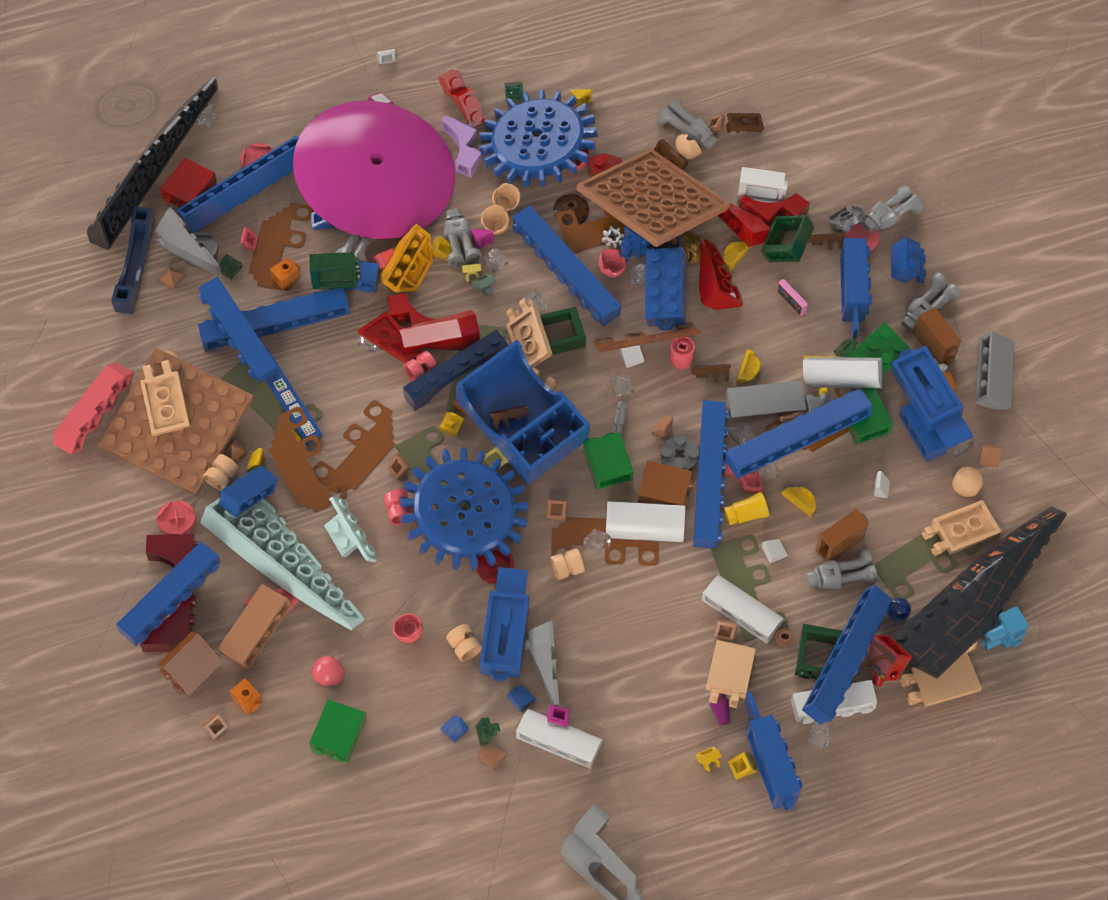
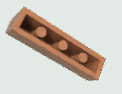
M261 584L217 650L230 661L248 671L292 607L291 602L285 596Z

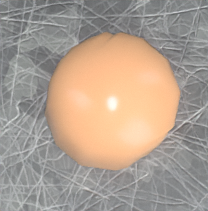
M682 133L678 135L675 142L678 154L686 160H691L701 155L702 151L695 140H687L688 134L684 135Z
M503 183L493 192V205L503 207L506 212L513 211L520 201L521 194L519 189L513 184Z
M492 205L482 212L481 223L486 230H492L494 235H499L508 229L510 218L503 207Z
M962 467L952 480L953 488L961 496L974 497L982 488L983 476L973 467Z

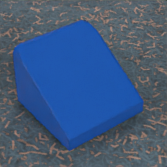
M315 212L311 213L313 230L334 227Z
M523 685L507 693V698L520 712L536 700Z

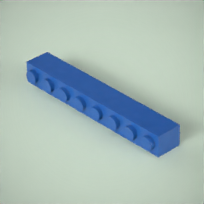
M294 136L178 208L176 212L186 224L184 227L190 233L198 232L205 225L214 222L221 215L230 212L237 205L246 202L253 195L259 194L269 185H273L277 180L289 175L293 171L294 151L299 137Z
M531 206L513 216V230L523 237L527 246H531L539 259L542 258L547 268L557 275L560 283L568 287L570 294L579 299L581 306L585 310L588 309L595 322H599L604 327L621 315V305Z
M343 288L313 292L303 297L297 296L291 300L278 301L272 305L259 306L249 311H241L258 338L350 314L349 304ZM217 319L205 320L197 324L205 352L229 346L227 341L229 337L227 334L223 335L217 326L219 325Z
M861 389L850 391L839 399H833L822 407H816L805 415H800L788 423H783L771 431L768 430L754 439L751 438L737 447L730 448L726 452V463L735 477L739 479L872 416V404Z
M703 400L693 547L717 548V542H721L722 530L718 529L719 524H722L723 512L719 511L720 506L723 507L724 495L720 494L721 489H724L725 478L722 477V472H725L726 460L722 459L723 455H726L727 443H723L724 438H727L728 426H724L725 421H728L729 409H725L726 402Z
M876 585L863 591L802 708V711L819 725L827 721L831 722L835 718L838 706L845 699V692L852 685L851 680L860 669L859 664L861 660L866 657L867 649L872 644L876 631L883 624V617L890 610L889 605L892 598Z

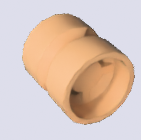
M219 454L212 463L213 467L208 468L203 478L213 488L222 491L230 482L229 478H233L239 467L229 457Z
M577 548L567 551L565 556L558 554L550 557L551 566L558 581L568 578L570 573L574 576L585 572L583 561Z
M468 624L457 626L446 636L451 647L456 648L455 653L461 662L474 658L482 650L481 644L477 638L473 637L474 633Z

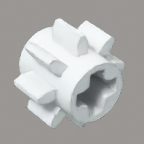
M610 226L608 232L603 231V235L606 237L602 238V242H606V249L609 247L616 249L617 245L621 246L622 241L620 239L624 238V234H620V228L616 230Z

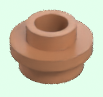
M786 628L779 629L774 637L775 643L782 648L790 647L795 639L793 632ZM786 635L788 639L784 640L781 636Z

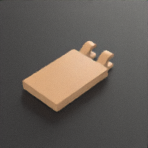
M523 298L519 301L523 313L519 309L514 312L513 307L508 309L506 314L510 322L506 326L511 342L513 343L515 340H518L521 343L523 353L529 365L533 368L553 354L538 308L534 306L533 300L527 302V299Z
M169 360L161 362L164 374L154 377V370L151 365L143 366L145 379L140 380L153 436L191 427L178 371L173 372L172 364Z
M981 500L934 518L931 522L932 526L924 528L925 532L921 534L925 540L932 538L936 534L939 535L942 542L935 543L933 545L934 548L931 549L933 555L938 556L946 550L950 555L997 537L1002 531L984 501Z
M721 640L716 641L705 689L711 691L709 702L717 704L719 693L731 695L729 707L737 708L739 697L745 699L756 648Z
M967 652L957 659L938 679L915 667L911 668V674L901 675L902 679H899L902 687L915 684L918 692L908 694L909 697L906 698L908 704L914 705L923 702L924 707L979 692L982 689Z

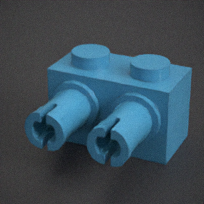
M1013 607L999 614L994 628L984 634L985 638L981 640V643L986 651L1000 644L1005 649L1010 646L1014 648L1023 642L1029 625L1018 607Z

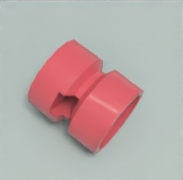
M690 337L676 338L671 342L669 360L672 366L677 369H686L693 363L695 344Z
M424 351L416 357V360L412 359L405 363L403 368L409 379L414 381L438 365L428 351Z
M404 489L392 490L383 497L390 523L393 525H401L402 515L413 513L412 508L399 506L401 498H409L407 491Z

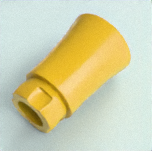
M761 491L749 498L733 503L732 506L724 508L725 517L729 525L769 517L768 507Z

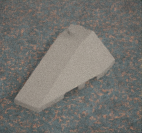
M171 208L167 209L155 230L157 243L162 248L165 247L169 252L217 276L221 275L217 261L205 247L200 248L197 237L193 233L189 234L184 227L186 225L184 221Z
M550 621L528 631V638H525V649L530 651V658L551 704L559 707L556 659L554 658L553 621Z

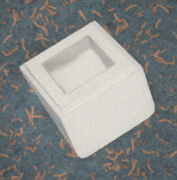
M395 49L376 53L378 64L396 62Z
M639 345L620 349V355L627 368L644 362Z
M878 471L875 478L873 495L875 497L888 498L890 481L882 471Z
M779 539L762 543L761 548L770 564L788 556Z

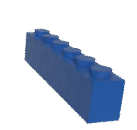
M217 276L198 287L200 301L203 305L207 304L209 307L208 313L213 320L217 319L219 322L217 326L223 335L227 334L229 337L227 341L233 350L236 349L239 355L237 356L242 365L246 364L249 370L247 372L251 379H256L260 384L279 373L277 365L219 277Z
M201 541L116 624L118 631L135 646L143 643L153 629L161 626L165 617L173 614L177 606L182 601H186L191 596L192 591L205 582L206 577L210 573L218 570L221 564L219 555Z

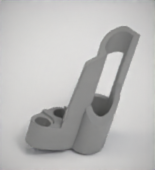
M594 804L577 823L574 831L566 838L561 848V855L574 870L607 900L620 899L593 875L602 864L627 886L626 900H643L642 893L637 888V875L599 836L607 828V822L611 817L598 804Z

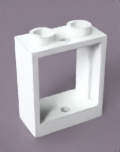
M742 167L737 202H740L744 195L760 202L785 200L788 181L785 180V173Z

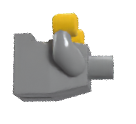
M827 387L821 388L814 397L813 394L805 397L807 408L805 414L813 411L816 407H822L832 401L830 397L826 396L828 394Z

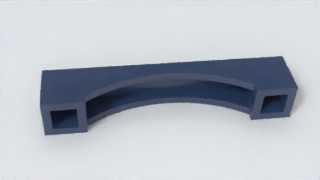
M134 206L127 255L118 284L114 287L111 300L115 312L133 314L155 224L152 208Z
M498 330L493 331L404 386V398L414 411L428 404L450 382L471 369L484 364L506 348L508 342Z

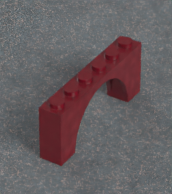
M194 534L147 535L145 553L148 561L161 562L174 568L199 544V541H196ZM194 590L186 601L180 603L173 614L163 620L160 627L153 629L149 633L148 638L143 643H140L143 652H171L192 632V626L196 625V615L193 614V607L197 606V597L194 595Z

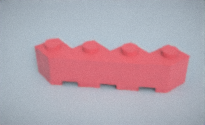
M117 362L106 365L55 430V438L52 444L70 454L82 450L87 433L98 429L103 413L114 408L119 392L129 389L134 372Z

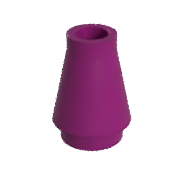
M721 694L718 696L717 704L709 703L719 726L731 723L729 699L726 698L725 694Z

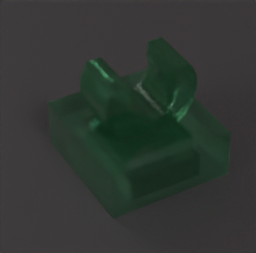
M522 81L504 83L506 103L508 98H511L514 102L523 101Z
M228 254L219 263L221 274L231 280L243 267L240 261Z
M854 337L845 339L833 352L837 357L843 356L846 358L855 349L858 342Z
M489 717L481 718L475 726L480 745L488 744L494 736H497V732L501 731L499 723L491 724Z

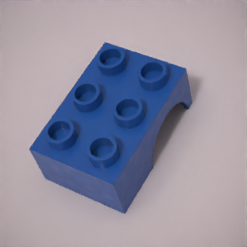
M515 340L456 384V401L492 444L499 449L527 485L531 484L580 447L584 441L588 440L590 424L562 391L556 393L541 381L529 365L523 353L522 345L518 340ZM525 404L529 407L530 415H525V419L514 420V418H509V428L505 427V422L501 419L498 424L499 430H496L493 420L489 416L491 411Z

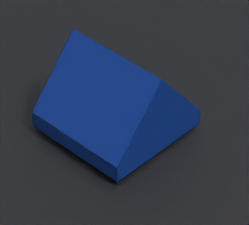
M454 715L440 730L455 743L469 728L461 717Z

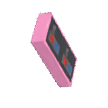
M785 279L779 281L777 292L800 316L806 314L808 303Z

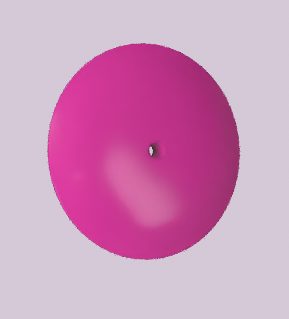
M354 101L334 106L319 114L305 127L296 143L294 151V176L298 189L305 201L326 222L356 236L372 239H392L404 237L415 224L424 229L442 214L453 194L455 167L445 141L424 119L407 109L393 104L378 101Z

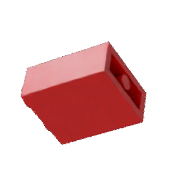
M185 157L161 186L162 199L180 208L214 187L217 183L216 175L213 171Z

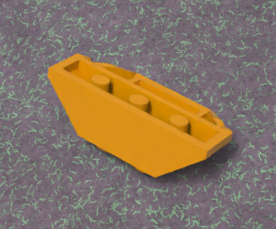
M415 224L397 244L389 262L382 270L381 282L395 293L416 291L433 263L431 235L418 224Z

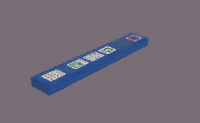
M266 348L277 365L279 372L265 380L285 412L295 407H301L307 417V423L296 428L298 434L302 439L310 435H315L318 439L323 437L322 432L271 352ZM299 412L291 413L290 421L294 424L300 423L302 415ZM309 440L305 443V445H308L314 441Z

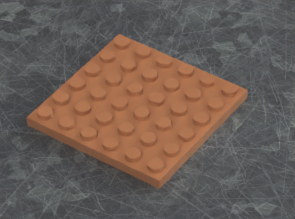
M653 149L644 151L578 183L576 189L656 247L727 211L730 207L728 201Z
M155 348L145 366L151 365L153 367L154 377L164 374L162 361L169 360L172 364L173 372L178 371L191 427L157 436L152 435L140 380L145 379V374L142 370L98 445L198 496L206 482L203 475L208 468L213 467L212 463L216 457L223 453L255 397L232 384Z

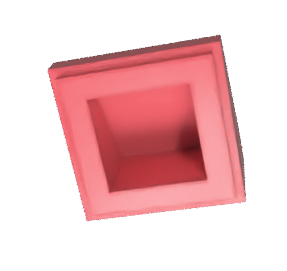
M391 248L370 258L371 262L379 263V269L384 268L393 255L394 249Z

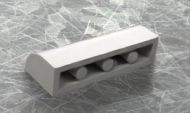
M994 331L979 337L976 403L992 410H1005L1011 408L1014 342Z
M802 380L727 388L725 393L730 418L807 410Z

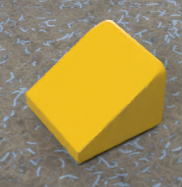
M591 89L570 91V97L574 95L576 98V104L574 105L576 108L592 101Z
M441 236L433 240L431 245L433 257L447 260L448 255L452 253L450 242Z
M258 448L251 453L246 471L255 470L263 465L265 456L262 448Z
M743 752L728 761L736 780L758 771L750 753Z

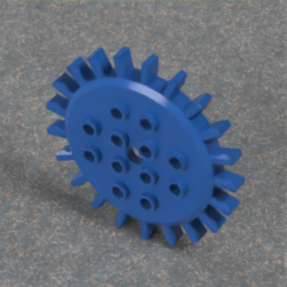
M540 89L539 98L530 100L528 93L523 92V103L518 105L511 98H508V111L503 112L497 107L494 109L495 116L499 119L497 122L488 119L484 121L486 129L493 130V132H480L479 134L481 142H492L479 146L481 155L494 153L484 158L486 167L488 168L499 163L493 169L495 177L498 178L507 170L509 171L506 176L508 184H512L517 176L523 177L522 180L525 188H528L531 178H538L541 186L545 187L546 176L553 174L560 183L563 181L561 171L565 168L573 174L578 173L573 162L576 159L585 163L589 162L588 154L582 152V149H596L595 141L586 140L585 138L598 137L596 127L584 128L595 124L593 114L581 118V116L588 112L585 103L573 109V106L576 104L574 95L563 103L561 102L562 97L559 90L555 92L553 99H546L544 89ZM535 133H542L538 137L533 136Z
M462 447L459 454L460 460L454 461L451 460L449 451L445 449L442 453L444 463L439 466L431 456L426 458V465L431 470L427 474L418 467H414L412 474L421 481L419 485L405 481L403 489L414 493L415 498L400 499L399 506L413 508L412 514L402 515L401 524L416 523L417 528L411 530L407 538L413 540L422 535L426 541L421 545L419 553L424 554L431 546L439 551L435 557V564L437 565L443 560L444 555L447 554L454 557L452 562L453 570L458 569L461 563L460 558H469L472 571L476 570L478 566L477 557L482 555L485 556L488 564L493 566L496 560L491 551L497 548L507 557L511 550L503 541L508 538L519 544L522 538L521 535L512 531L511 527L514 525L526 528L528 520L515 517V511H527L529 504L528 502L514 501V496L521 495L525 488L521 485L510 489L507 482L513 479L515 472L511 470L501 477L496 472L501 464V459L499 458L493 462L491 467L482 464L485 458V453L482 450L478 453L475 462L467 460L466 448ZM458 475H463L464 479H460ZM441 482H446L447 485H446V486H442L440 483H441ZM484 484H489L490 488H485ZM471 491L473 495H468L466 492ZM454 498L456 502L452 503L449 499ZM497 500L499 504L495 505L492 501ZM468 503L470 509L464 511L460 508V504ZM436 505L438 509L434 510L431 506ZM479 507L482 511L477 512L475 508ZM458 515H463L464 519H459ZM445 522L447 526L443 527L440 523ZM489 524L491 528L487 529L484 525ZM471 531L473 535L469 536L466 532Z

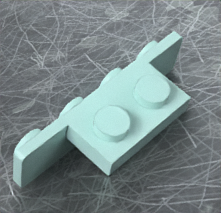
M332 496L330 501L338 514L324 526L341 556L347 557L358 548L366 561L376 562L378 560L375 556L376 552L365 539L366 534L359 529L355 516L349 512L347 502L342 498Z

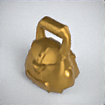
M690 231L681 234V247H683L686 253L687 265L697 262L702 254L700 245L703 237Z

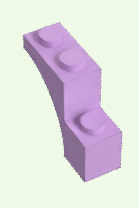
M445 115L441 120L442 131L449 134L459 148V154L455 160V170L472 178L482 163L481 152L476 148H471L477 140L476 129L471 125H465L457 119Z

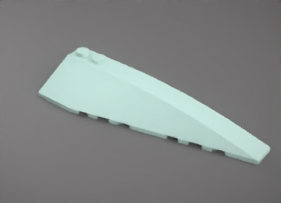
M220 498L205 508L200 523L284 590L350 630L364 621L365 618L350 600H346L343 597L342 590L333 585L329 574H324L320 563L304 544H300L297 541V535L293 531H289L285 526L286 522L282 517L279 518L275 514V508L265 499L237 517H234L219 505Z

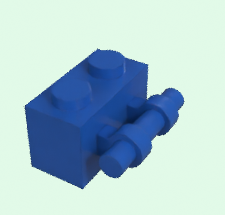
M625 226L620 256L622 258L625 257L626 262L631 258V254L639 260L646 256V249H652V244L628 226Z
M905 237L891 245V277L903 283L917 277V283H924L926 255L924 254V249L920 248V243Z

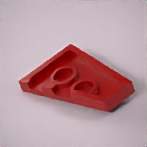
M387 311L357 331L359 335L404 364L412 359L415 360L422 353L419 348L403 347L399 331L401 327Z

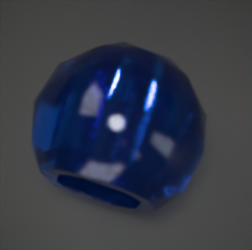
M903 597L892 599L889 605L890 610L887 613L889 618L897 622L906 620L911 614V605L908 600Z

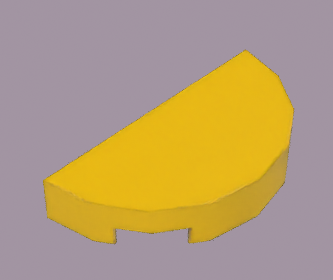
M731 242L726 246L723 254L725 266L732 271L750 247L744 242Z
M748 348L736 383L751 382L760 372L761 362L755 355V352Z
M800 486V488L788 487L782 491L784 497L808 516H813L816 502L810 490Z

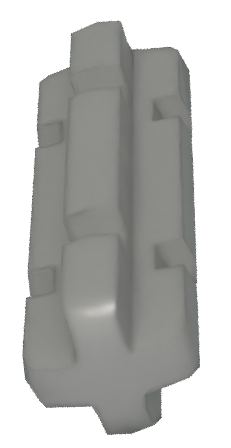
M619 401L617 404L612 433L620 432L622 435L628 408L626 402Z

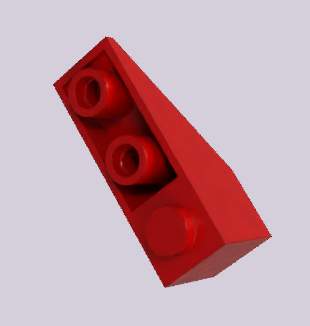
M731 203L727 211L717 215L748 247L764 243L770 231V228L758 216Z

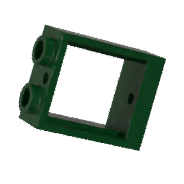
M806 215L776 216L761 249L762 254L769 262H800L815 226ZM786 231H797L791 245H781Z
M355 252L309 254L312 289L357 288V280H361L359 259H355Z
M576 307L540 315L543 326L570 320L574 337L549 342L553 355L586 347V336Z
M803 623L794 675H799L803 679H818L823 667L802 664L806 639L836 645L842 630Z

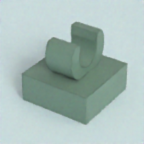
M486 274L473 280L472 284L474 288L481 289L484 295H489L493 293L491 284L496 281L493 275Z

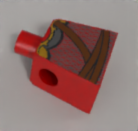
M889 635L873 637L866 661V666L874 673L871 680L876 686H882L884 681H896L912 658Z

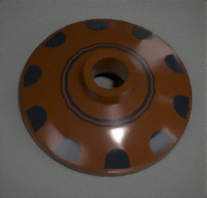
M575 194L560 197L553 206V214L556 220L557 214L566 210H573L575 212L578 224L583 223L589 215L587 201ZM564 214L561 221L564 225H570L573 222V217L570 214Z

